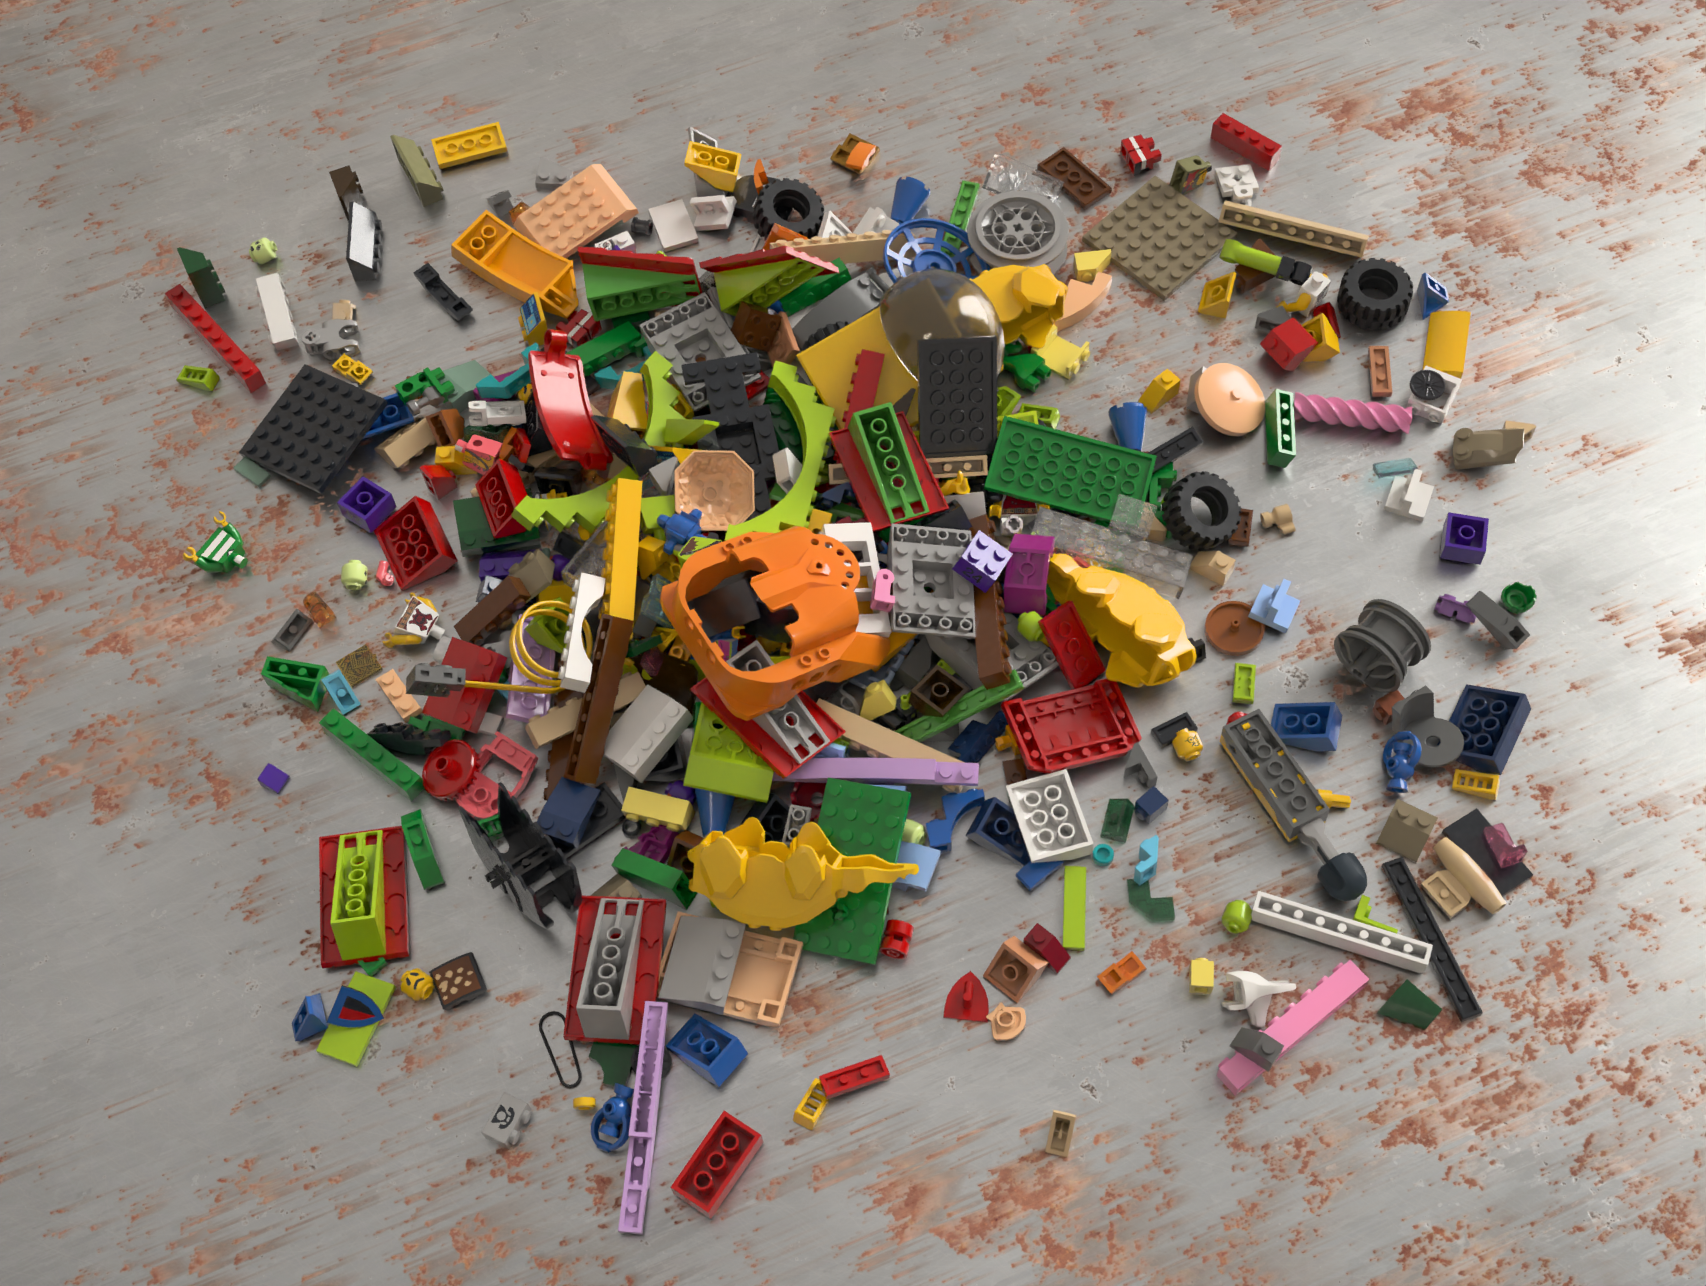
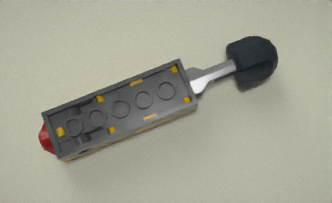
M1260 709L1249 714L1238 711L1230 715L1226 725L1223 726L1220 743L1288 842L1299 838L1302 844L1313 848L1324 864L1320 867L1317 878L1332 897L1345 902L1357 899L1364 893L1367 887V875L1354 853L1338 854L1325 835V822L1330 811L1327 804Z

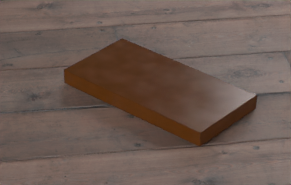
M1065 147L1037 165V169L1084 210L1112 192V188Z

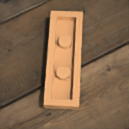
M393 669L375 679L405 723L410 720V717H416L422 713L421 707L413 696L406 694V686Z

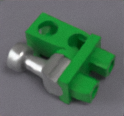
M427 367L423 369V372H419L395 385L397 396L408 407L413 416L418 415L420 409L429 404L437 407L441 403L448 402L447 396L452 394L455 389L449 380L443 384L439 383V381L445 378V374L440 367L431 371ZM420 396H423V397H422L420 400H418L417 402L414 401L416 398H418V397H420Z

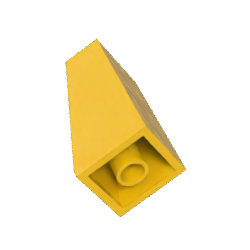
M624 371L612 393L607 417L618 419L623 424L626 423L632 432L635 431L640 439L644 438L648 420L642 374Z

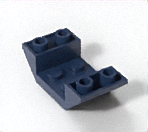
M844 482L820 494L815 498V502L810 503L821 511L829 510L841 502L856 504L855 507L861 509L850 482Z

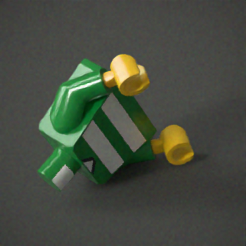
M219 511V514L223 517V520L218 521L214 516L213 521L223 527H218L197 553L192 547H187L186 549L192 556L183 553L185 561H194L196 566L207 573L221 571L229 573L235 566L241 569L244 568L248 562V559L243 557L245 555L243 549L244 542L240 533L230 522L227 523L225 521L226 515Z

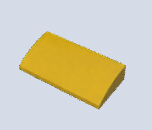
M1438 311L1430 313L1422 370H1424L1425 366L1461 379L1464 371L1471 312Z

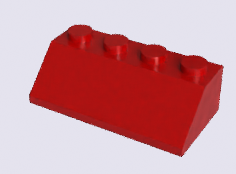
M498 459L475 484L495 538L521 533L527 529L511 516L514 509L527 495L519 471L514 465Z

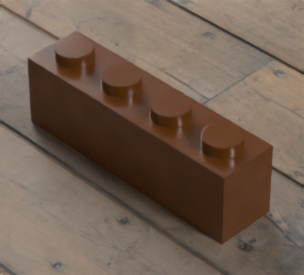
M507 576L453 627L461 640L480 646L490 634L498 630V627L504 621L509 620L517 609L522 608L526 601L531 598V595L520 578Z

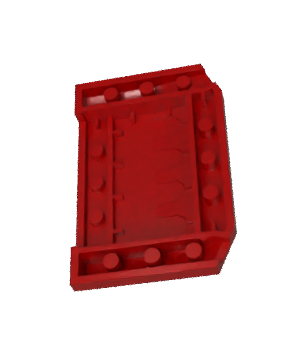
M1107 678L1096 680L1094 685L1024 701L1022 698L1004 701L1001 704L1003 713L1028 770L1050 774L1064 769L1068 770L1127 755L1132 750L1134 744L1139 743L1142 739L1117 682L1110 681Z

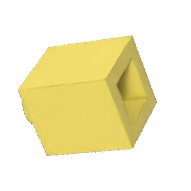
M1206 958L1191 960L1189 966V993L1211 994L1214 987V961H1208Z

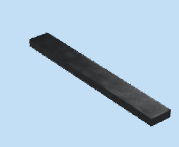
M1400 857L1383 863L1382 868L1419 941L1433 945L1429 960L1460 1021L1464 1022L1481 1016L1483 1011L1404 858Z

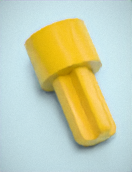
M1316 789L1329 809L1331 807H1350L1351 799L1349 796L1332 794L1330 790Z

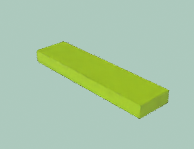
M1065 866L1063 947L1065 950L1084 951L1086 867Z

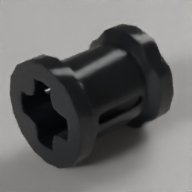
M633 217L631 232H642L650 236L653 231V220L649 219L646 221Z

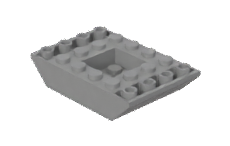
M705 292L639 325L652 354L654 351L658 352L673 365L670 370L672 374L668 379L671 384L677 386L694 412L709 405L705 384L703 382L685 385L681 365L695 363L699 357H703L707 361L746 354ZM759 373L744 375L745 386L761 379V375Z
M891 524L887 550V570H890L894 575V581L890 587V595L895 596V604L891 612H888L893 632L975 639L973 584L952 570L971 541V531ZM924 587H930L934 592L928 593L924 590Z
M1002 609L1007 622L1004 625V629L1008 635V641H1006L1010 652L1008 662L1011 669L1017 671L1024 688H1027L1054 670L1059 664L1053 652L1043 642H1030L1017 631L1018 619L1011 613H1005L1004 609ZM925 635L930 648L974 690L983 686L978 674L975 639ZM1017 692V693L1011 695L1010 697H1008V698H1006V699H1004V700H1002V701H1000V702L1008 701L1009 699H1011L1012 697H1014V696H1015L1016 694H1018L1019 692Z

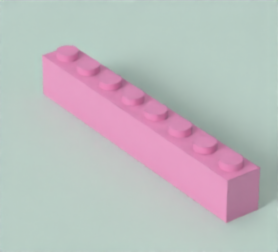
M1351 960L1345 964L1339 963L1332 970L1333 974L1329 978L1327 976L1321 978L1316 984L1318 987L1313 991L1308 989L1300 997L1302 999L1297 1004L1291 1003L1284 1010L1285 1014L1282 1017L1276 1016L1268 1023L1269 1027L1264 1033L1284 1045L1276 1061L1366 987L1369 978ZM1235 1051L1236 1055L1231 1059L1227 1057L1218 1065L1219 1070L1216 1075L1235 1096L1266 1071L1237 1051Z

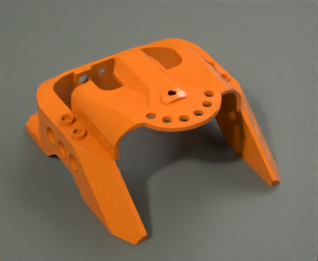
M794 526L777 533L748 532L704 548L686 560L682 566L678 581L662 587L659 601L663 612L726 708L734 716L746 721L785 705L800 691L821 682L839 683L877 667L890 651V639L888 637L856 632L859 623V611L854 590L857 588L860 580V567L854 554L840 541L823 534H813L805 527ZM825 544L831 545L832 548L825 547ZM836 552H842L843 556H839ZM848 562L851 566H846L844 563ZM746 570L764 572L752 577L750 585L771 612L792 605L798 615V621L785 626V630L792 640V647L789 653L791 658L758 671H741L729 666L723 660L724 654L717 643H711L702 629V620L694 609L690 610L687 602L710 592L725 578ZM846 574H851L853 577L848 578ZM841 584H846L848 588H843Z

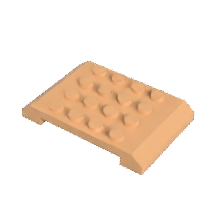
M594 164L520 214L514 223V227L529 240L561 257L568 258L578 251V247L585 246L620 220L624 223L639 212L601 164Z
M677 912L660 964L657 997L660 994L681 916H699ZM745 931L723 1015L768 1027H779L803 948V942L785 937L777 939Z

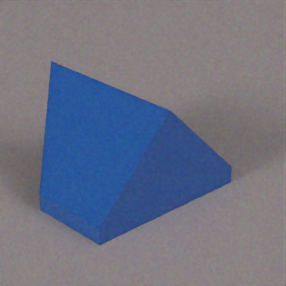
M1426 272L1423 273L1417 288L1422 319L1424 320L1430 316V313L1436 312L1449 303V298L1445 286Z
M320 993L305 996L294 1017L292 1028L295 1041H301L328 1028Z

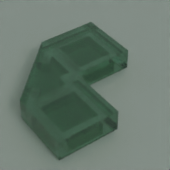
M1127 879L1128 901L1130 904L1140 909L1152 921L1175 920L1173 897L1151 898L1149 880L1139 886L1134 879Z

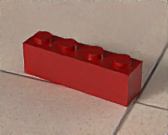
M1222 113L1213 122L1211 139L1268 171L1279 161L1282 145L1225 113Z

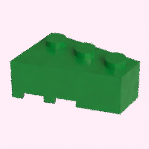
M267 656L261 672L268 686L319 712L327 690L321 679L330 675L325 666Z

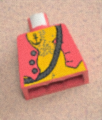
M472 435L468 443L458 439L455 445V450L464 453L462 463L481 475H484L499 459L502 443L478 435Z

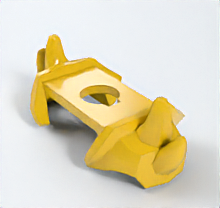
M961 471L957 472L956 479L938 482L943 496H948L952 493L959 495L970 493L967 478H963Z

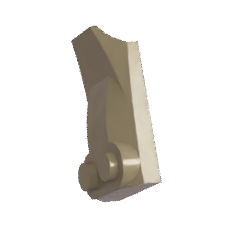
M1469 428L1459 429L1454 434L1453 441L1455 469L1516 463V456L1524 446V429L1509 428L1472 431Z

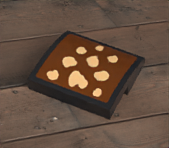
M472 952L451 959L429 971L443 1010L448 1011L464 1000L471 1001L487 991Z

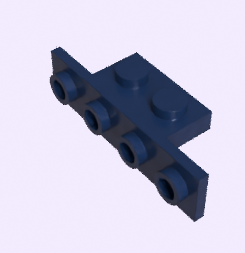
M999 710L988 724L972 720L948 747L949 753L959 757L958 760L962 762L978 763L996 742L995 738L1000 737L1006 730L1008 722L1003 711Z

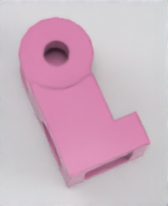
M881 569L877 572L872 585L870 609L891 612L895 604V596L890 595V587L894 581V575L890 570Z

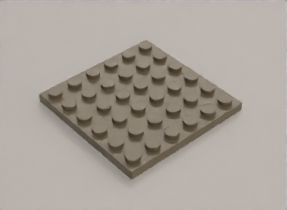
M1154 176L1083 236L1082 241L1095 251L1111 249L1110 262L1165 301L1222 251L1226 239L1235 240L1238 233L1224 223H1220L1210 213L1157 176Z

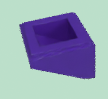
M268 763L257 780L261 786L279 793L290 776Z

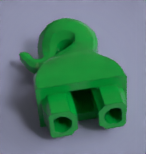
M1016 341V344H1002L1004 349L1002 355L1003 369L1013 374L1016 384L1022 390L1028 388L1034 392L1040 386V381L1036 379L1038 376L1044 380L1051 376V369L1045 365V359L1039 355L1022 354L1008 356L1022 350V344L1019 341Z

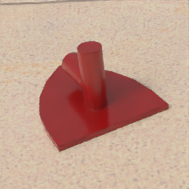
M970 971L952 986L946 999L943 1018L988 1023L986 1016L989 1013V1005L986 991L980 980Z

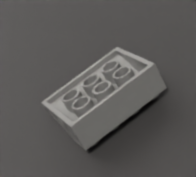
M681 916L658 999L723 1015L746 924L726 919Z

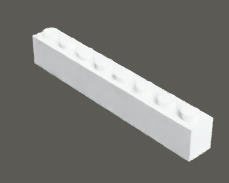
M1261 891L1257 893L1251 913L1252 921L1423 974L1428 966L1433 946Z

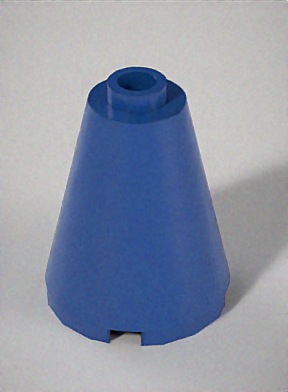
M900 177L896 182L890 219L899 224L912 220L928 200L931 194L930 189L927 191L924 188L925 184L915 178L906 177V179H902Z
M1138 402L1123 403V407L1117 408V405L1111 407L1108 415L1119 446L1141 452L1147 407L1145 406L1144 408L1143 404Z
M695 788L703 837H706L711 831H722L724 835L736 796Z

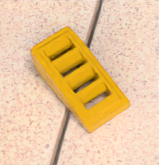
M1455 769L1452 790L1496 800L1500 783L1499 775ZM1461 777H1465L1464 785H1460ZM1470 779L1474 780L1473 787L1469 786ZM1479 781L1483 782L1482 788L1478 787ZM1488 784H1491V789H1487Z
M817 1078L814 1079L793 1116L794 1122L811 1131L830 1100L814 1091L817 1089L823 1092ZM812 1097V1098H814V1099L820 1101L821 1103H818V1102H816V1101H814V1100H812V1099H810V1098ZM806 1105H808V1106L812 1107L813 1109H815L816 1112L813 1111V1110H811V1109H809V1108H807Z

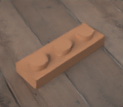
M1369 346L1368 357L1372 397H1391L1393 392L1389 347Z

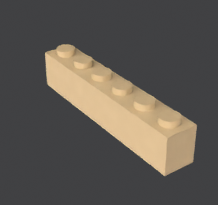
M630 671L621 676L618 687L619 692L614 704V712L632 704L646 687L639 672L632 674ZM577 697L565 702L566 706L560 709L558 706H555L547 711V715L543 717L536 715L528 720L529 723L525 726V729L535 749L541 748L575 731L582 698L579 700Z

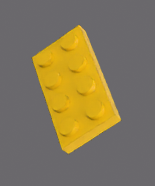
M499 122L431 139L439 169L507 152Z

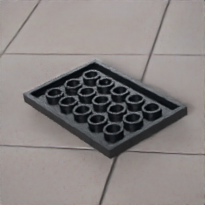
M997 336L917 339L919 445L925 458L994 454L997 443Z

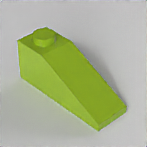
M667 419L664 442L672 443V447L684 448V445H692L719 426V422L696 419Z

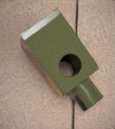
M1197 155L1177 160L1169 185L1182 195H1186L1204 183L1206 173L1212 170V165L1209 161L1204 162Z

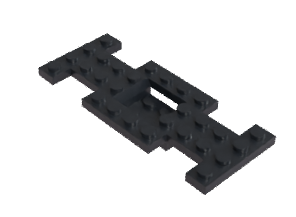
M754 352L681 365L685 385L704 382L711 414L692 417V419L719 422L717 428L697 441L698 450L735 451L754 471L755 511L744 522L762 515L771 509L766 481L776 479L773 455L779 452L769 404L749 407L743 376L761 373L758 353ZM715 531L719 536V540L723 542L727 531Z

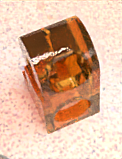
M311 592L303 599V604L309 616L319 628L336 618L334 612L317 592Z

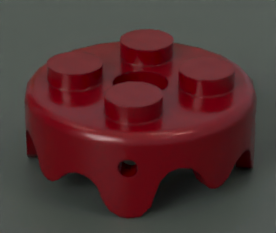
M795 782L793 791L790 794L792 805L812 809L810 822L818 824L822 802L815 804L812 802V799L815 796L824 797L826 783Z

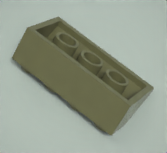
M391 135L398 161L423 207L443 200L441 193L444 191L440 181L436 182V174L433 169H429L431 166L428 159L423 158L424 153L421 147H417L414 140Z

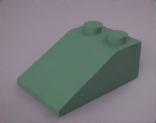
M475 360L443 370L445 378L439 381V383L443 384L449 380L455 389L452 394L447 396L448 402L443 405L448 409L456 408L460 414L468 408V402L476 401L473 390L476 388L475 384L491 373Z

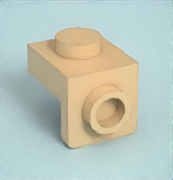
M339 300V303H333L332 320H352L353 309H356V305L351 304L349 300Z

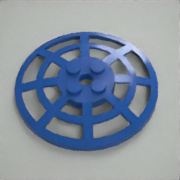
M931 218L912 219L898 225L885 242L883 249L885 269L892 282L903 293L908 290L904 285L912 288L915 286L913 283L923 282L929 278L935 289L944 288L949 293V295H939L940 299L949 300L957 292L950 285L953 280L965 282L967 279L973 280L978 277L971 276L970 265L966 260L968 256L973 253L975 254L970 246L967 232L951 223ZM924 227L934 228L937 231L935 238L923 237L914 239L910 229ZM944 231L959 238L968 248L960 252L953 245L942 241ZM901 233H904L908 242L901 248L899 254L891 251L889 247L893 240ZM919 244H934L933 249L921 250ZM941 247L949 250L955 256L950 258L946 253L940 251ZM910 248L916 254L914 261L904 257ZM976 255L982 271H989V264ZM888 256L897 261L902 279H897L892 272ZM958 262L962 263L965 275L956 273L955 264ZM903 264L912 268L913 276H906Z

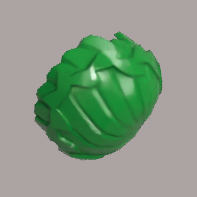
M1515 582L1502 590L1501 600L1508 611L1521 614L1533 607L1537 595L1531 585L1527 586L1520 582Z

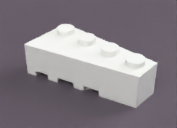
M278 273L256 278L257 286H255L257 296H261L262 302H259L262 313L265 312L266 318H263L266 329L270 330L268 335L270 344L274 345L277 351L299 345L295 326L291 322L293 317L289 308V300L286 296V288Z

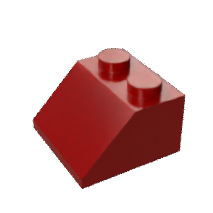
M1291 318L1272 329L1260 343L1265 351L1283 369L1294 371L1318 344L1314 337L1295 318Z

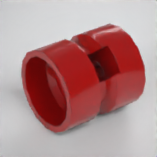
M888 920L884 931L886 937L882 938L880 952L894 959L907 958L910 947L908 942L912 939L914 927L901 920Z

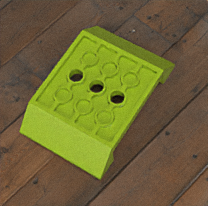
M701 702L683 786L767 803L774 771L734 731L730 730L713 711L711 712ZM719 723L723 728L716 729L713 727V724Z

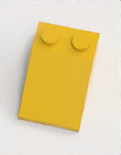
M689 141L684 166L715 188L733 192L741 154Z

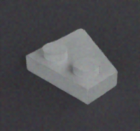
M540 157L535 180L536 188H559L573 178L572 170L544 157Z

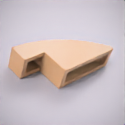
M1098 272L1092 285L1073 279L1070 280L1067 286L1068 292L1064 304V315L1056 322L1053 320V325L1057 326V332L1080 322L1101 304L1111 288V275Z

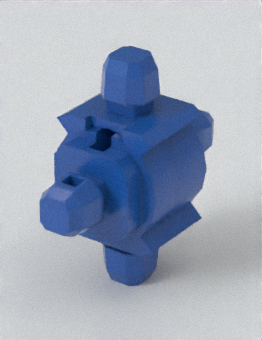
M693 509L689 514L681 510L679 515L673 514L671 518L663 514L657 518V524L664 529L666 543L664 544L665 553L673 554L676 544L685 546L693 536L707 538L701 534L700 520L702 512L700 510Z

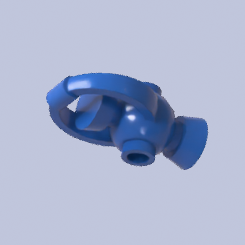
M1411 731L1398 732L1388 740L1384 747L1383 760L1389 776L1393 778L1387 785L1386 789L1395 793L1408 792L1407 782L1404 780L1413 776L1414 767L1418 763L1422 751L1419 739ZM1412 739L1413 745L1397 741ZM1392 749L1393 752L1396 753V755L1393 757H1391Z
M618 1083L614 1085L616 1096L611 1097L604 1103L603 1108L597 1111L591 1123V1136L598 1149L606 1152L622 1147L629 1138L631 1106L627 1099L633 1096L634 1089ZM605 1117L607 1122L606 1124H602V1126L599 1129V1125L602 1119ZM623 1123V1130L620 1136L618 1125ZM598 1132L619 1139L612 1144L601 1140Z

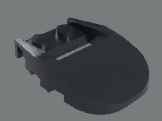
M747 175L735 182L734 191H728L726 197L734 196L736 199L733 216L738 218L742 216L747 219V222L754 223L753 206L757 201L758 193L754 183V175ZM767 177L769 183L777 180L776 178ZM786 206L774 208L776 214L788 222L795 211L793 208Z

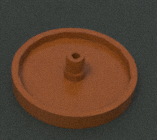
M1226 601L1216 605L1207 615L1205 635L1208 642L1217 651L1230 656H1242L1251 653L1260 645L1264 636L1265 625L1248 617L1252 609L1251 605L1240 601Z

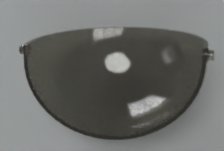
M923 269L904 277H898L896 282L885 291L880 302V316L884 332L901 363L917 381V339L993 335L997 336L998 378L1003 364L1005 346L1002 325L992 302L973 281L951 270Z

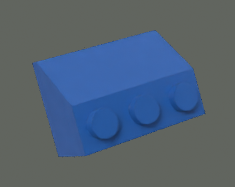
M397 393L383 397L388 404L363 439L415 422L413 415L397 396Z

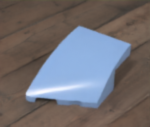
M901 841L897 864H917L919 871L916 875L908 874L905 879L898 877L893 882L892 887L906 891L908 886L926 892L941 851Z

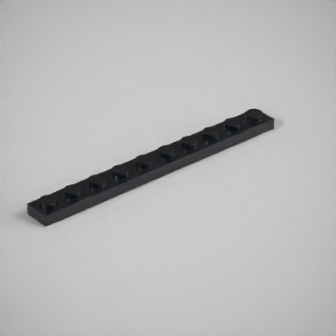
M1193 426L1148 452V454L1157 456L1152 474L1203 444V440ZM1053 508L1050 510V516L1043 514L1042 517L1029 522L1027 526L1033 535L1049 536L1082 515Z

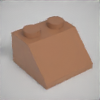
M1013 936L1002 943L983 977L1018 1003L1036 983L1049 962L1017 937Z

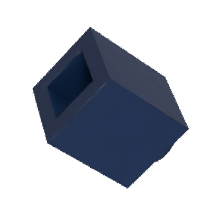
M1153 786L1135 801V814L1140 820H1145L1150 824L1167 809L1169 800Z

